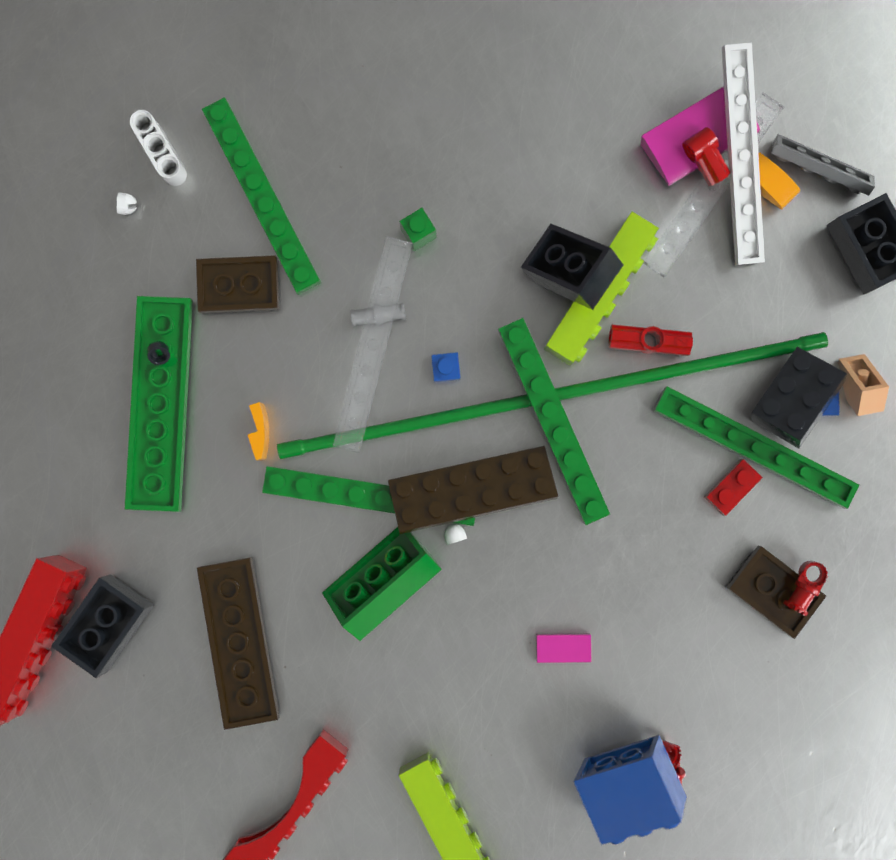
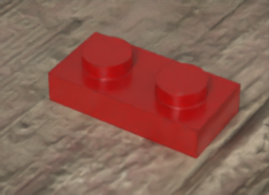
M740 459L704 498L723 516H726L763 477L744 459Z

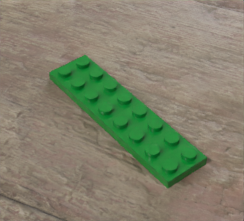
M137 296L124 510L181 512L193 300L191 298ZM156 341L164 342L170 351V359L162 365L152 364L148 360L147 349L149 344ZM160 349L157 350L158 355L163 354Z

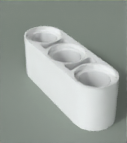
M135 111L130 117V126L156 171L169 185H181L187 178V172L162 128L148 111ZM145 123H150L147 129L141 130ZM163 144L162 150L154 152L156 146ZM177 166L173 174L167 175L170 167Z

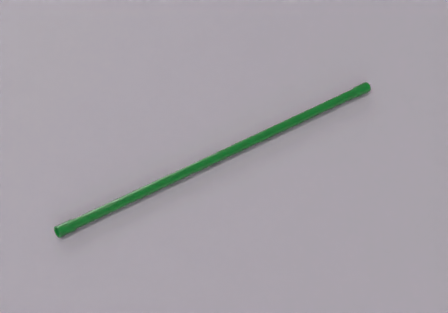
M825 332L802 336L794 340L555 388L560 401L791 354L796 347L805 351L827 348L828 337ZM527 394L305 440L298 439L277 444L279 458L285 459L304 455L312 451L532 407Z

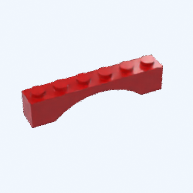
M323 729L303 756L301 785L291 807L269 827L252 835L239 837L223 860H273L280 850V847L277 845L283 838L288 840L297 828V825L294 823L300 815L303 818L308 815L314 806V803L311 801L317 793L322 796L331 784V781L328 780L334 771L339 774L347 764L348 759L345 757L349 749Z

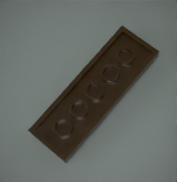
M545 446L388 480L399 534L555 500L559 497Z
M252 557L197 567L224 730L278 720L280 716Z

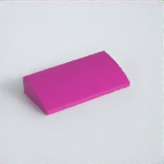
M724 86L642 135L641 147L668 186L698 169L696 163H693L685 154L682 143L703 128L709 127L716 135L719 142L717 149L720 154L728 151ZM757 123V133H758V132L760 131V128H759V125H758V123Z

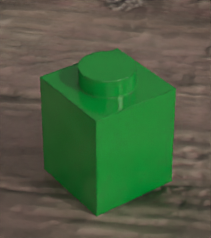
M423 208L418 209L399 221L401 231L414 251L437 238L436 228Z

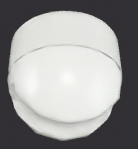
M118 193L117 214L128 215L134 213L137 207L131 204L137 203L136 199L130 194Z
M451 524L444 532L447 545L467 539L464 529L458 524Z

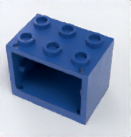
M660 735L584 758L574 783L601 845L610 842L614 845L619 844L628 837L635 835L644 837L652 833L653 830L663 827L664 829H672L682 822L687 796Z

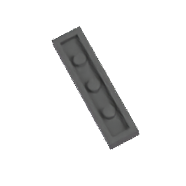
M777 134L772 143L771 153L778 160L795 163L801 170L808 173H818L830 183L838 182L845 185L853 193H863L868 196L875 188L874 175L780 134Z

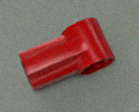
M709 127L703 128L682 143L685 154L693 163H696L708 186H713L723 181L731 174L717 149L719 147L718 139Z

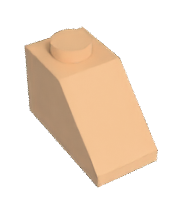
M861 354L840 358L838 361L839 369L847 373L843 384L845 397L856 415L861 416L883 412L889 386L867 356Z

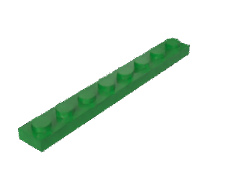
M224 97L202 108L296 293L299 295L320 284L321 281L226 98Z
M524 318L499 328L498 332L584 524L588 525L610 515Z
M668 386L664 388L653 410L844 509L849 508L859 488V484Z
M266 467L262 493L395 514L389 485ZM475 518L453 523L474 526Z

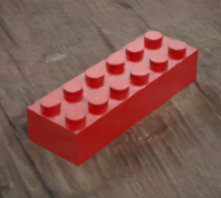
M54 555L36 558L0 635V726L9 723L18 716L20 717L25 712L29 703L27 697L30 691H33L39 683V671L51 657V645L63 630L61 625L63 619L69 615L74 607L75 601H73L76 591H79L85 583L86 576L84 574L87 567L63 556Z

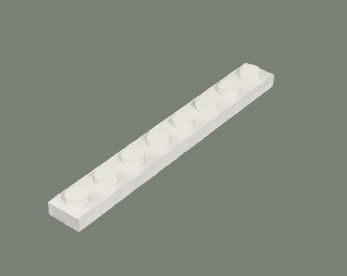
M752 42L729 44L722 47L728 160L731 172L729 176L735 265L765 262Z

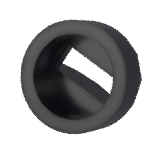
M161 341L149 344L147 349L148 360L155 365L165 364L170 359L168 346ZM158 349L161 350V352L163 353L162 355H158Z

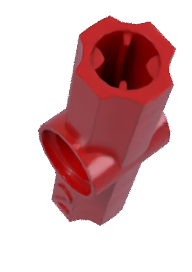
M611 325L608 344L611 349L641 351L645 354L662 353L689 356L693 346L692 332L664 330L655 326L643 328ZM646 334L654 336L656 340L655 346L651 347L645 343L644 337Z

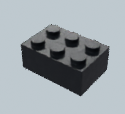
M887 193L839 216L826 225L863 295L896 279V210Z
M550 224L521 268L534 283L593 310L624 264L611 247Z
M796 347L752 411V422L800 449L843 386L847 373Z
M112 575L99 577L51 647L93 677L98 678L109 671L154 604Z

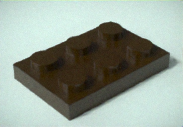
M276 255L196 259L197 308L199 313L279 310L278 258Z
M759 545L727 586L729 591L793 639L797 637L826 598V595L820 591L819 596H815L809 605L807 617L783 604L785 600L790 599L796 588L795 582L799 574Z

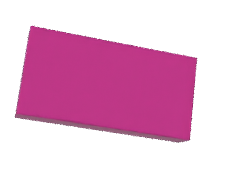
M536 634L537 663L591 662V634Z

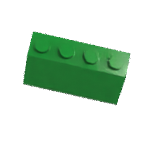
M397 527L325 589L322 594L341 626L361 641L439 573L442 568L412 532L399 534Z

